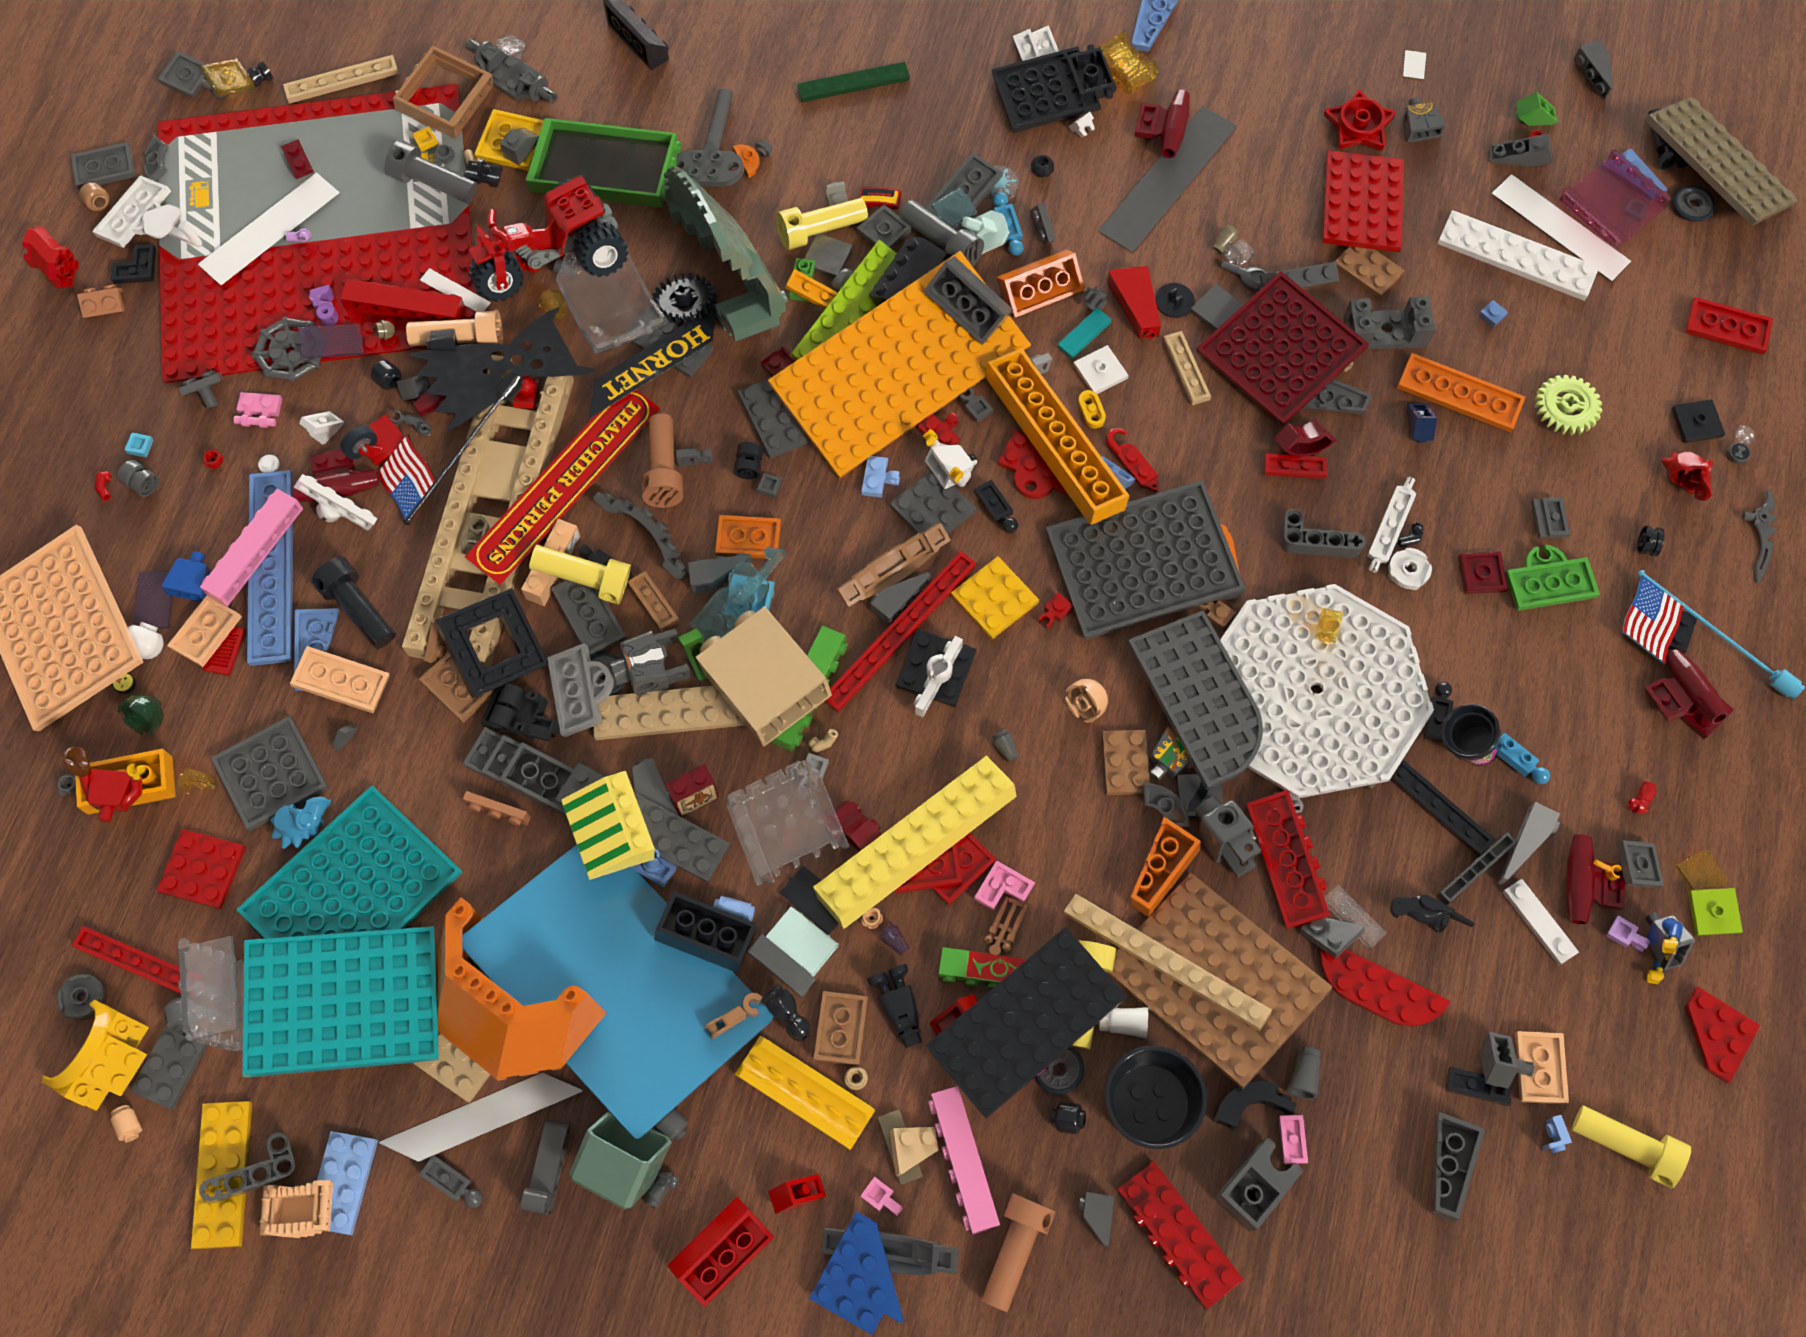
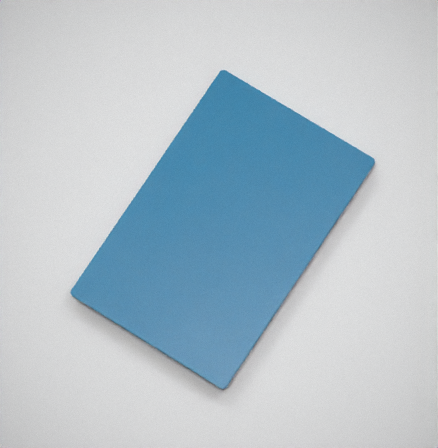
M576 844L463 934V951L492 982L523 1006L556 1000L564 989L575 985L588 993L606 1012L605 1016L566 1064L635 1140H639L773 1020L774 1016L762 1002L758 1005L750 1003L749 1006L758 1010V1017L750 1018L746 1016V1019L717 1038L711 1039V1033L704 1026L736 1006L742 1007L744 998L752 993L751 990L731 970L655 941V931L667 906V902L638 872L629 867L589 880ZM721 1021L716 1024L719 1030L724 1028Z

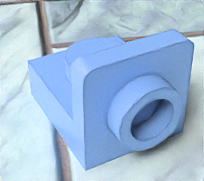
M1562 1115L1547 1119L1546 1131L1548 1136L1553 1138L1554 1143L1542 1146L1543 1151L1551 1149L1553 1154L1566 1150L1565 1145L1572 1143Z

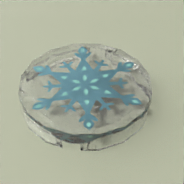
M996 165L994 167L1001 170L1003 176L986 196L993 200V196L996 193L1003 192L1010 199L1017 192L1019 178L1011 168Z

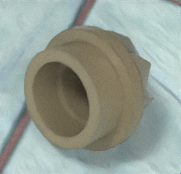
M384 320L375 323L377 338L387 340L392 337L395 332L393 324Z

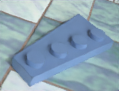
M1142 0L1131 49L1145 52L1150 51L1179 0Z
M339 608L295 610L294 673L307 646L328 653L340 612Z

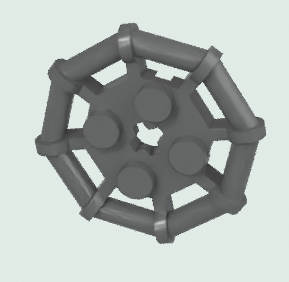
M286 316L282 317V320L259 331L260 335L251 355L263 371L264 377L296 382V379L320 367L319 363L324 348L327 346V340L323 339L313 321L290 319ZM290 327L303 328L301 332L291 331ZM311 334L315 342L309 343L306 337ZM266 341H270L268 350L263 351ZM293 347L294 351L287 353L286 350ZM312 350H315L312 359H310ZM271 358L274 363L269 366L265 359ZM302 363L304 365L301 368L297 369L299 364ZM279 368L289 370V372L279 371Z

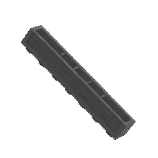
M1506 832L1436 896L1444 904L1448 905L1516 844L1517 841Z

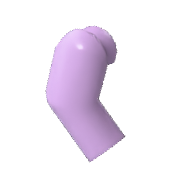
M305 228L297 232H286V240L291 242H307L311 238L310 231Z

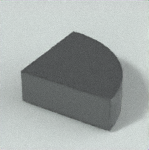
M349 724L338 729L332 747L337 751L342 749L352 739L358 727Z

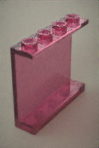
M1615 149L1611 150L1607 160L1573 188L1568 186L1560 197V201L1615 250L1661 213L1671 200L1666 191L1661 190L1654 184L1651 178L1646 177L1637 166L1632 165L1622 153L1617 152Z

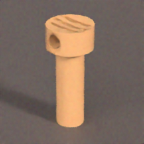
M497 309L493 311L477 310L475 319L408 322L406 326L409 346H427V339L430 338L431 331L455 329L458 344L503 345L502 322Z

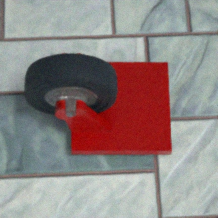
M385 414L369 426H359L349 431L342 439L340 448L350 459H357L366 455L377 466L392 455L405 436Z

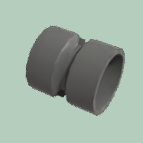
M135 460L125 462L117 474V479L120 483L131 488L132 491L141 497H147L152 494L159 483L158 475L145 469L143 465Z

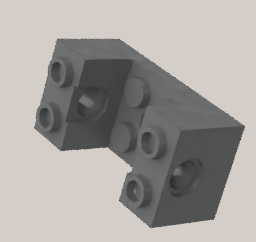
M1430 296L1410 297L1404 310L1371 311L1370 298L1350 299L1344 314V323L1369 343L1366 350L1427 347L1435 332ZM1381 327H1388L1391 332L1386 333Z

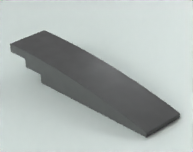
M484 727L464 760L463 766L567 817L563 805L556 802L555 799L574 769L523 742L519 743Z

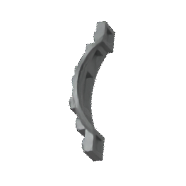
M608 492L606 494L596 493L593 499L606 512L629 514L648 529L662 551L665 560L662 566L676 579L685 580L689 576V572L685 569L686 565L677 559L681 553L676 549V544L671 541L670 536L672 533L667 530L668 526L663 521L657 520L653 516L654 512L646 506H635L627 499L625 501L616 499Z
M824 1228L821 1253L833 1255L846 1230ZM880 1232L892 1273L907 1275H931L938 1272L958 1273V1247L940 1245L939 1242L926 1241L919 1237Z

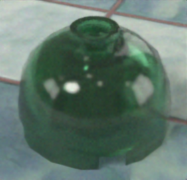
M143 694L132 695L118 706V713L123 712L125 716L122 719L124 723L140 735L145 732L147 733L146 737H150L162 725L164 714L161 702L153 696L150 697Z

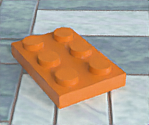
M719 515L715 549L716 556L732 557L736 554L744 553L746 555L751 554V558L778 560L781 519Z

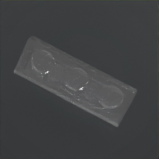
M1339 884L1325 896L1328 908L1341 921L1364 927V932L1358 939L1369 950L1387 934Z

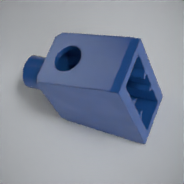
M193 551L190 560L178 558L161 586L166 595L197 602L203 601L207 595L200 586L204 578L211 573L209 567L203 563L205 558L203 553Z

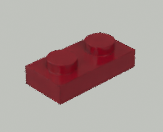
M299 139L281 146L296 179L314 173Z

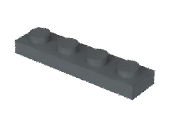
M1337 262L1282 271L1301 288L1339 281ZM1279 272L1259 275L1261 288Z

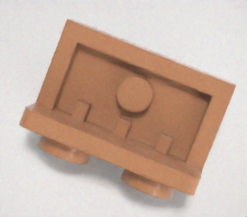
M115 285L103 286V290L96 291L95 288L84 289V293L77 294L83 318L125 312L121 297L123 289L116 288Z

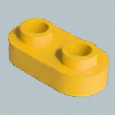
M1083 391L1079 396L1078 405L1085 423L1090 428H1100L1104 425L1106 418L1100 399L1094 391Z

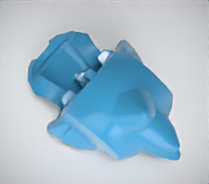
M314 797L306 801L303 809L295 808L296 805L293 804L283 806L270 819L274 826L272 839L281 838L282 848L285 849L291 843L298 848L302 839H309V836L316 837L319 834V828L323 824L321 817L330 805L331 800L326 799V797Z

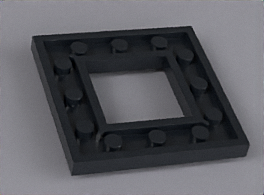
M512 588L434 621L472 699L548 665V660ZM501 617L518 655L484 669L465 631Z

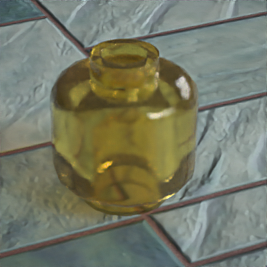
M549 289L540 295L539 307L544 314L560 307L554 319H561L566 315L568 303L559 291Z

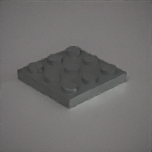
M932 471L890 503L893 511L916 534L926 531L938 522L943 525L947 534H950L977 512V508L954 485L944 489Z

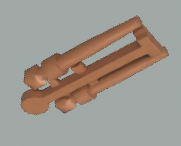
M1005 897L992 926L989 927L988 935L984 939V943L988 945L993 943V939L996 940V943L990 946L989 954L999 955L1001 943H1005L1002 947L1004 952L1009 953L1011 951V944L1015 942V936L1027 905L1014 898ZM1009 902L1013 905L1003 925L1000 921ZM1018 906L1022 909L1013 927L1010 928L1008 925ZM997 928L1002 929L999 936H996L998 932ZM1005 932H1009L1010 934H1008L1006 940H1004L1003 937Z

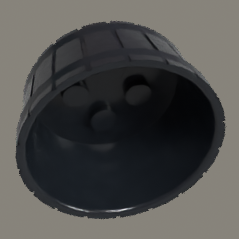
M1145 1046L1127 1053L1115 1064L1106 1083L1105 1101L1112 1123L1127 1140L1144 1148L1166 1149L1180 1145V1143L1188 1140L1198 1130L1206 1113L1207 1091L1200 1072L1187 1057L1170 1048Z

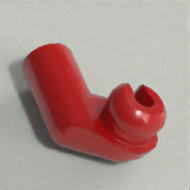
M100 471L95 477L94 489L103 501H108L112 497L105 486L106 482L111 480V474L108 471Z

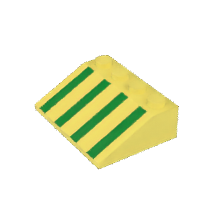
M626 771L604 777L561 800L589 880L654 859L655 849Z

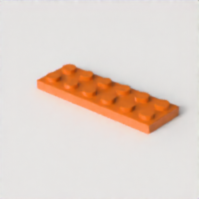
M1411 353L1397 386V389L1510 433L1514 429L1526 398L1414 353Z

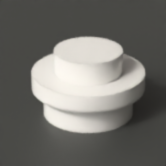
M265 455L258 463V467L263 473L276 472L280 465L279 460L274 455Z

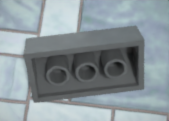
M955 256L943 264L924 289V292L982 345L1013 312V309Z

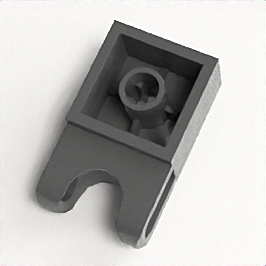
M1269 1137L1262 1140L1214 1197L1249 1232L1257 1230L1303 1172L1302 1168L1296 1163L1287 1166L1283 1171H1278L1272 1166L1270 1156L1275 1149V1143ZM1249 1191L1251 1192L1250 1198L1252 1200H1249L1247 1197V1192Z

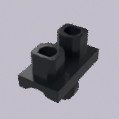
M479 159L478 162L468 161L467 170L463 176L477 182V184L482 182L489 184L490 187L497 188L503 168L502 166L487 164L484 159Z

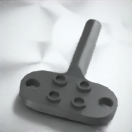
M722 88L718 91L704 148L697 151H684L676 157L677 167L684 166L682 170L700 186H730L736 183L744 173V164L739 155L734 152L720 151L733 93L729 89ZM738 167L737 170L730 171L732 168Z

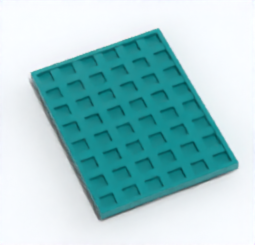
M434 926L244 940L242 1072L244 1078L439 1060Z

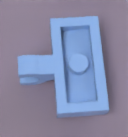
M868 457L861 491L862 495L882 498L885 483L899 485V472H887L888 458Z

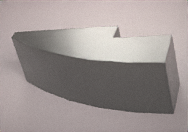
M763 934L748 950L750 957L801 998L816 981L803 967Z

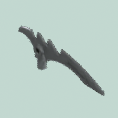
M1766 490V501L1761 508L1753 510L1752 513L1743 512L1742 520L1752 521L1760 536L1761 551L1755 564L1757 583L1761 581L1768 567L1774 547V542L1769 541L1768 538L1776 531V528L1770 527V524L1777 519V516L1769 513L1776 507L1774 497L1769 490ZM1767 549L1766 557H1765L1763 566H1762V568H1761V570H1760L1759 567H1760V565H1761V563H1762V560H1763V557H1764V554H1765V550Z

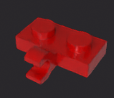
M954 412L949 414L944 422H941L934 414H931L917 426L923 435L930 429L933 430L938 436L937 440L942 444L957 445L960 442V438L951 430L959 423L957 421L959 417Z

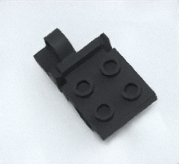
M505 684L494 690L481 721V724L485 727L517 735L523 734L527 739L533 741L536 738L549 742L550 737H556L559 730V725L555 720L542 717L548 704V700L537 692L535 694L532 691L525 692L520 687L512 684Z

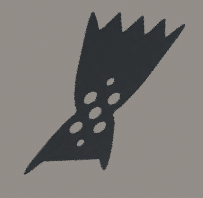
M560 307L551 309L531 323L514 338L510 345L467 344L456 346V349H432L410 354L412 357L428 360L427 364L417 373V376L437 378L426 393L446 396L435 412L456 414L447 430L461 425L496 402L499 397L496 396L497 391L495 388L503 379L501 374L505 370H511L521 378L525 375L535 377L574 376L596 371L592 368L578 366L553 322ZM527 340L532 342L533 346L530 350H522L520 343ZM549 346L551 351L544 352L543 348ZM495 351H501L504 354V358L500 361H495L491 358V354ZM515 355H520L523 357V363L514 365L511 363V358ZM536 359L543 362L542 368L537 370L530 366V363ZM489 368L491 372L484 374L483 369Z

